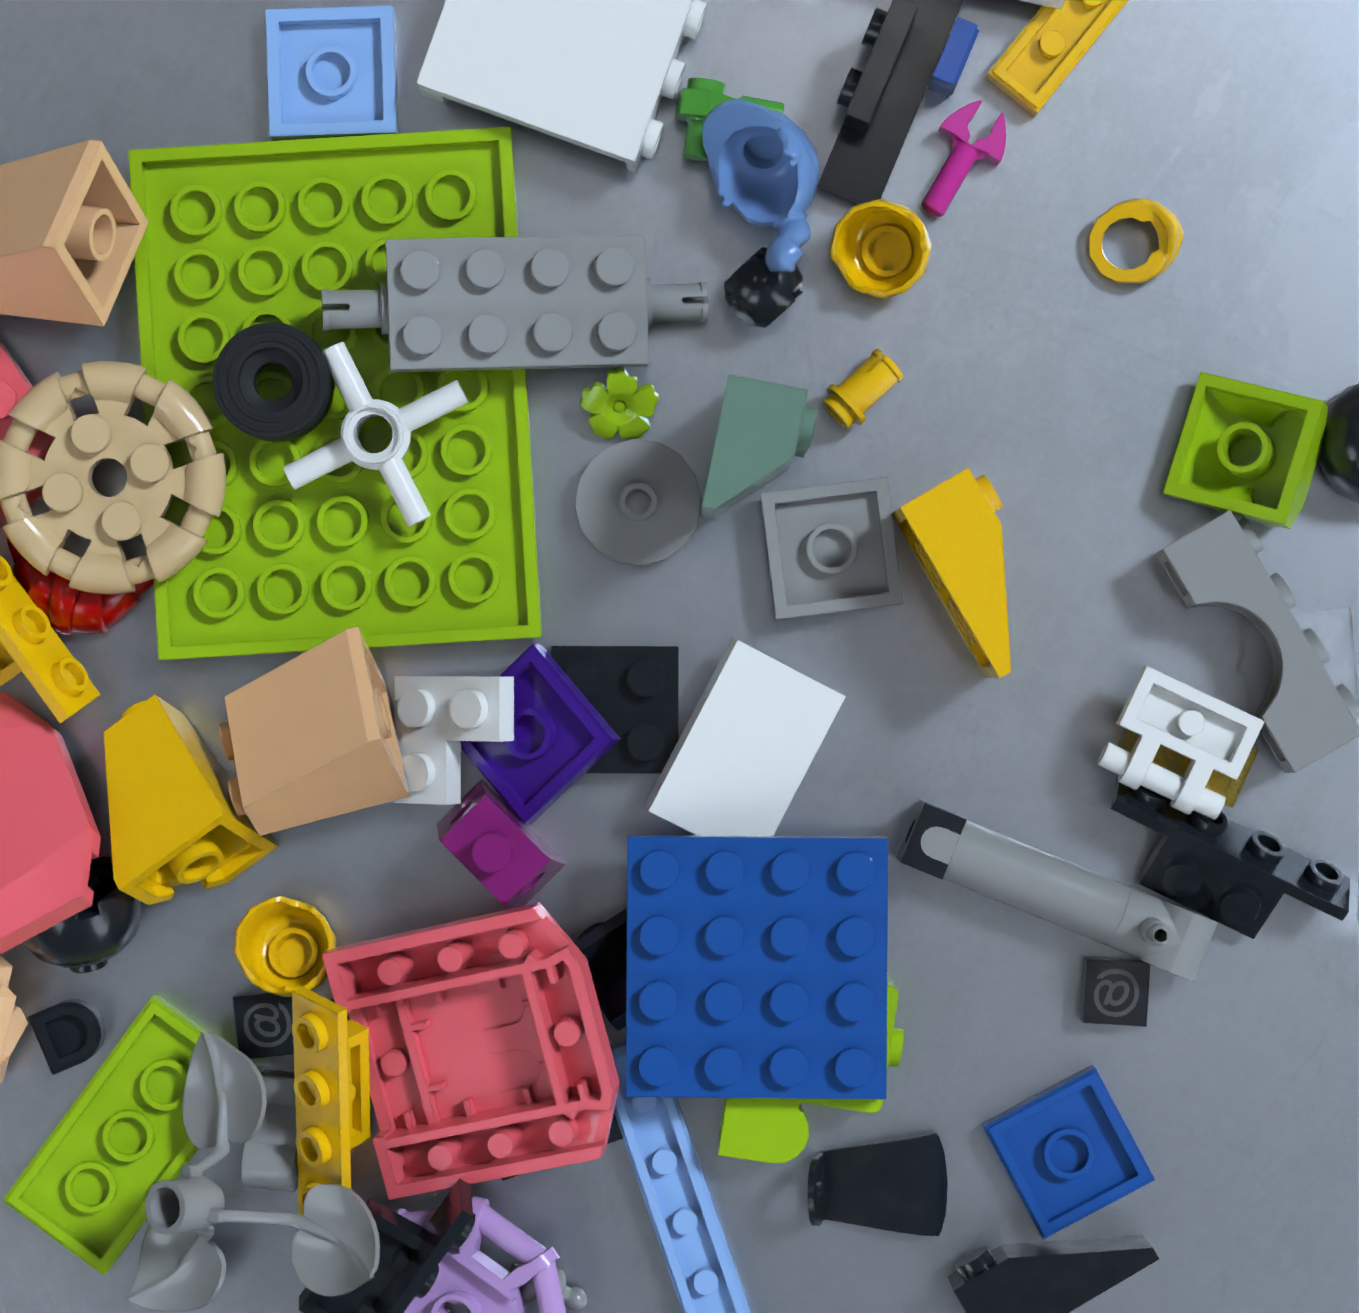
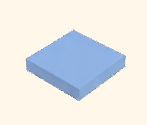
M393 5L265 9L269 137L272 141L399 133L396 24Z

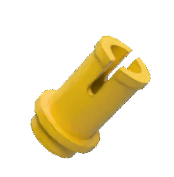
M876 348L871 353V356L839 386L831 384L826 389L829 395L822 401V405L829 415L843 428L849 429L854 423L861 426L866 421L864 413L896 383H899L904 378L903 373L889 356H884L883 352Z

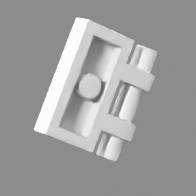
M1143 666L1116 722L1117 725L1139 735L1136 743L1129 752L1107 742L1100 754L1097 765L1118 774V782L1134 790H1137L1141 785L1171 799L1170 806L1187 815L1194 810L1215 820L1224 806L1226 797L1205 787L1212 771H1217L1237 780L1265 721L1153 668ZM1160 745L1191 759L1183 776L1152 762Z

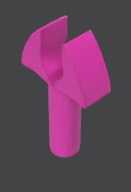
M982 100L972 102L958 109L940 125L938 132L950 137L952 151L922 201L923 209L932 216L942 217L945 214L974 162L987 158L995 165H999L1002 160L1006 145V124L1003 112L1000 113L987 138L978 139L973 145L968 142L970 138L968 123L975 116Z

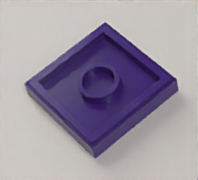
M532 643L500 675L514 677V741H461L463 752L523 825L535 822L621 739L542 644Z

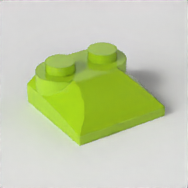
M1200 372L1163 494L1223 512L1231 510L1234 515L1252 519L1263 526H1279L1291 529L1304 506L1320 455L1326 427L1328 405L1322 400Z

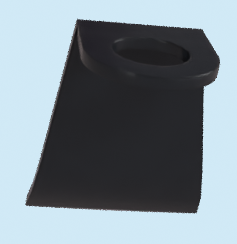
M931 1133L901 1140L818 1151L811 1159L808 1173L807 1199L811 1225L820 1226L824 1220L899 1233L939 1236L946 1215L948 1188L945 1153L940 1137L937 1133Z

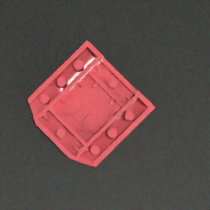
M5 691L0 693V955L92 906L94 891L88 887L91 859L99 858L101 841L99 830L62 735L52 725Z
M540 902L334 947L322 954L334 1002L347 1008L349 1019L369 1028L370 1096L380 1132L372 1141L388 1200L453 1188L459 1178L469 1184L597 1160L605 1153L620 1081L588 960Z

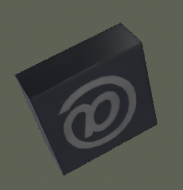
M1084 957L1080 1020L1083 1023L1147 1027L1150 964L1142 960Z
M265 991L236 994L232 997L238 1050L249 1059L294 1054L292 997H283Z

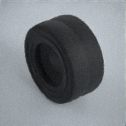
M266 322L252 325L238 332L221 350L213 373L214 394L222 413L239 430L260 440L285 442L306 435L324 419L333 401L335 381L322 352L324 350L306 333L288 324ZM269 365H283L292 376L290 392L284 398L277 401L265 400L257 390L256 383L259 373Z

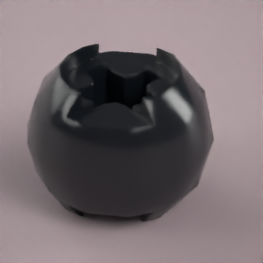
M761 247L724 282L725 300L733 315L750 326L762 328L770 325L803 293V276L797 264L794 272L769 271L765 263L766 247Z

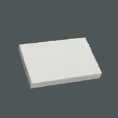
M732 637L644 808L695 835L773 836L846 696Z

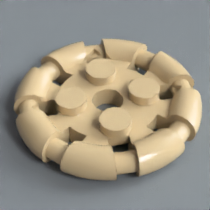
M121 361L82 363V370L62 377L57 371L40 381L16 403L8 414L13 417V420L4 439H0V504L8 523L2 528L20 555L45 576L51 571L70 580V588L89 593L123 594L135 592L136 584L154 578L157 579L158 583H161L174 576L186 567L208 542L203 536L213 516L220 517L224 504L226 490L224 454H217L209 432L215 428L206 412L183 387L172 379L166 384L147 375V367ZM92 395L99 413L86 414L77 419L71 401ZM136 398L155 407L148 425L128 416ZM37 430L55 437L45 460L27 451ZM185 440L192 462L174 469L166 446ZM106 459L119 461L127 472L125 488L119 494L112 497L100 494L92 482V474L95 467ZM43 488V499L51 508V511L33 516L25 493ZM174 496L190 504L180 525L163 518ZM71 531L92 540L82 558L63 549ZM142 534L147 554L127 560L120 541L129 540Z

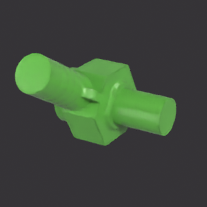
M689 78L687 88H683L678 93L674 118L688 123L683 157L697 161H708V156L703 147V122L716 105L736 99L724 95L726 85L723 82L707 78ZM749 96L739 98L762 105L768 110L784 114V103Z

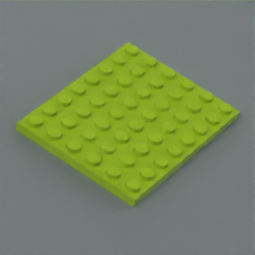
M511 127L128 150L130 191L149 222L134 256L141 366L148 368L147 375L166 384L172 379L200 404L215 428L209 432L217 454H224L226 466L224 504L220 517L213 516L203 536L208 542L200 553L174 576L161 583H158L157 579L154 578L158 659L175 660L306 652L342 631L358 626L369 648L543 637L527 369L390 372L388 334H381V328L330 329V331H323L322 311L349 309H322L321 289L373 290L380 289V283H386V239L519 237ZM266 322L283 323L296 327L316 341L323 350L337 343L344 342L372 399L387 401L398 408L457 380L468 403L411 431L410 446L402 458L431 517L408 527L380 471L361 467L353 461L295 490L289 482L283 467L341 438V426L349 409L335 383L333 401L326 416L317 427L306 435L291 441L269 442L246 434L235 427L224 416L214 394V368L217 358L226 343L243 329ZM279 364L265 367L257 377V390L268 401H277L284 398L292 387V376L289 370ZM143 401L144 423L148 425L155 407ZM380 416L368 419L360 429V442L369 453L382 452L392 441L393 431L390 423ZM185 440L166 446L174 469L192 462ZM174 496L163 518L180 525L190 504Z

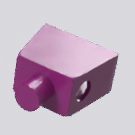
M483 779L461 799V804H456L436 824L440 842L504 906L513 908L525 906L566 865L528 824H522L504 800Z

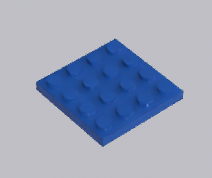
M628 835L626 1097L886 1099L888 838L846 836Z

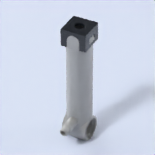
M919 800L896 856L900 863L939 879L953 882L1190 981H1194L1218 924L1217 921L1094 872L922 800Z

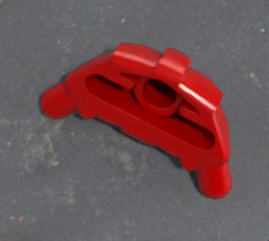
M7 537V545L15 564L12 568L15 578L34 604L46 614L53 630L61 635L73 636L76 633H107L108 628L134 609L141 601L140 596L154 585V579L136 584L135 592L123 594H97L69 587L70 580L51 571L45 576L20 555Z

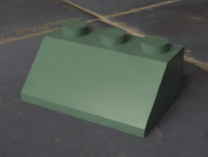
M728 374L702 503L701 517L715 519L787 471L795 456L804 458L811 444L817 414L816 408L805 406L808 390Z

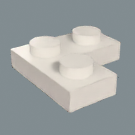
M394 676V723L409 797L395 800L394 803L461 804V741H514V677Z

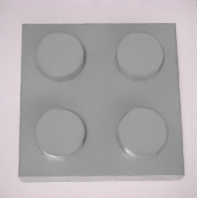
M888 477L760 493L776 620L903 604Z

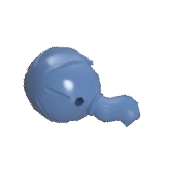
M743 99L728 100L720 103L705 118L702 125L703 147L708 156L716 194L720 196L722 201L721 206L728 207L731 205L750 224L774 228L777 235L768 245L765 263L769 271L794 272L796 262L803 255L800 248L810 239L811 234L810 227L806 221L808 215L805 213V210L815 196L819 180L817 152L803 129L785 114L768 110L762 105Z

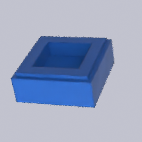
M957 17L927 88L928 90L947 98L949 94H953L980 31L977 29V24Z

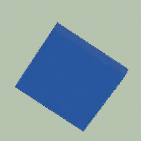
M1093 1064L981 1123L1042 1239L1053 1235L1155 1180Z

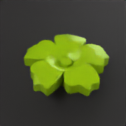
M620 367L617 370H608L607 387L602 382L596 381L591 387L583 388L580 405L584 410L590 412L588 422L593 427V434L604 439H610L615 435L619 427V434L623 439L631 437L640 438L645 432L650 430V423L646 417L654 414V407L659 400V394L655 392L653 384L637 387V377L628 374L624 367Z

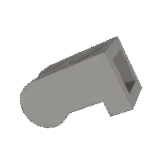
M258 1066L257 1068L261 1072L267 1092L266 1113L258 1133L250 1141L244 1143L241 1162V1182L246 1187L296 1192L298 1188V1171L295 1143L294 1070Z

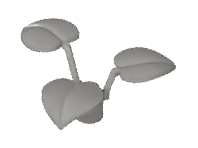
M202 1032L195 1045L184 1087L182 1111L186 1133L192 1144L197 1148H214V1150L197 1163L184 1165L181 1169L182 1178L159 1181L150 1188L145 1201V1212L149 1225L141 1245L137 1274L127 1300L146 1309L167 1313L196 1310L212 1302L219 1294L226 1275L225 1256L219 1246L210 1240L215 1232L212 1225L221 1222L290 1225L299 1228L291 1244V1259L295 1272L304 1286L316 1294L330 1297L354 1291L374 1278L380 1258V1241L376 1222L368 1206L358 1194L340 1184L329 1183L313 1186L306 1194L303 1216L286 1212L224 1209L225 1197L222 1189L209 1178L202 1176V1173L228 1156L230 1142H248L258 1133L265 1117L267 1106L265 1082L256 1065L240 1050L213 1032Z

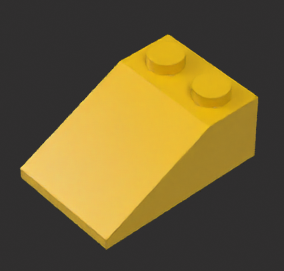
M968 467L901 506L892 513V516L985 677L1000 679L1011 672L1002 524L995 513L1002 509L1003 505L988 478L983 474L975 479Z

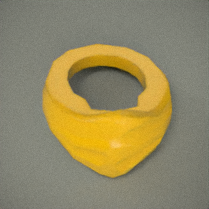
M1146 198L1125 200L1115 204L1096 219L1089 232V257L1101 275L1116 283L1148 282L1164 273L1178 256L1183 241V228L1176 215L1159 202ZM1127 218H1134L1140 222L1151 221L1158 233L1159 249L1151 253L1146 263L1136 268L1122 269L1108 261L1103 252L1102 241L1106 230L1111 224Z

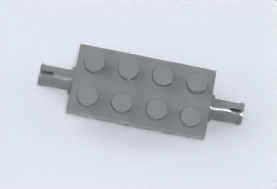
M645 235L386 239V283H380V289H321L322 309H349L322 311L323 331H330V329L381 328V334H388L390 372L646 367L649 365L648 329H651L652 323H707L709 317V303H683L704 302V298L709 297L707 282H699L697 284H651L650 278H646Z

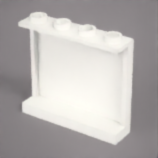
M446 0L416 84L423 97L446 104L448 99L626 162L627 170L636 173L641 157L652 160L664 128L663 122L655 120L663 96L674 100L686 67L685 62L677 60L685 36L696 39L708 3L701 0Z

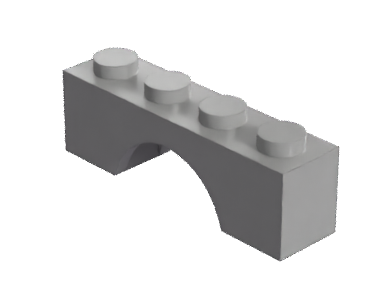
M1231 510L1163 548L1156 553V556L1187 608L1213 606L1234 611L1248 619L1264 637L1272 659V681L1265 701L1254 716L1265 721L1260 732L1284 773H1296L1359 736V726L1355 721L1359 719V705L1344 684L1335 687L1323 667V664L1329 661L1323 644L1312 629L1308 628L1302 631L1289 610L1296 606L1291 590L1278 573L1269 576L1257 556L1258 553L1263 551V545L1256 531L1246 518L1243 517L1237 521Z

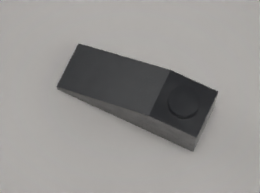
M1143 1235L1003 1244L992 1251L989 1250L988 1246H982L959 1259L955 1264L957 1271L949 1275L948 1279L966 1313H1069L1159 1260V1257Z

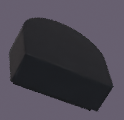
M65 1000L28 1016L52 1075L83 1063L94 1056L101 1048L105 1039L106 1028L102 1015L93 1005L83 1000Z

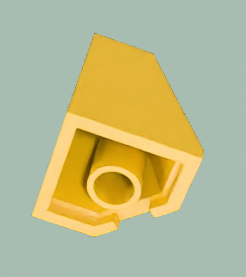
M154 694L148 700L130 706L125 710L118 722L103 732L113 878L120 891L147 905L156 904L172 899L175 893L172 887L201 881L205 890L227 884L278 847L271 834L259 836L247 815L238 816L236 814L228 787L230 777L185 715Z

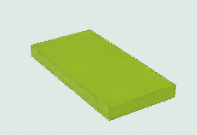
M157 993L151 997L2 1200L103 1276L109 1272L147 1220L145 1201L150 1188L159 1181L177 1179L181 1174L182 1167L189 1163L199 1149L192 1144L186 1133L182 1107L184 1087L192 1053L200 1034L208 1031Z

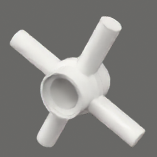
M344 342L325 349L322 352L327 361L329 371L349 412L341 426V438L283 467L292 487L296 490L353 461L361 467L380 471L408 527L431 517L402 458L409 449L411 431L468 403L459 382L455 380L398 408L387 401L372 399ZM377 416L384 417L392 427V441L382 452L369 453L360 442V429L368 419Z

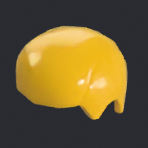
M877 199L853 206L835 224L830 245V258L840 270L848 286L862 294L878 298H888L907 292L926 273L931 252V241L927 229L919 216L908 206L886 199Z
M273 896L250 907L236 927L234 955L243 974L251 983L267 993L292 997V990L302 986L312 991L324 982L327 972L322 954L330 948L336 947V936L325 916L315 907L285 896Z

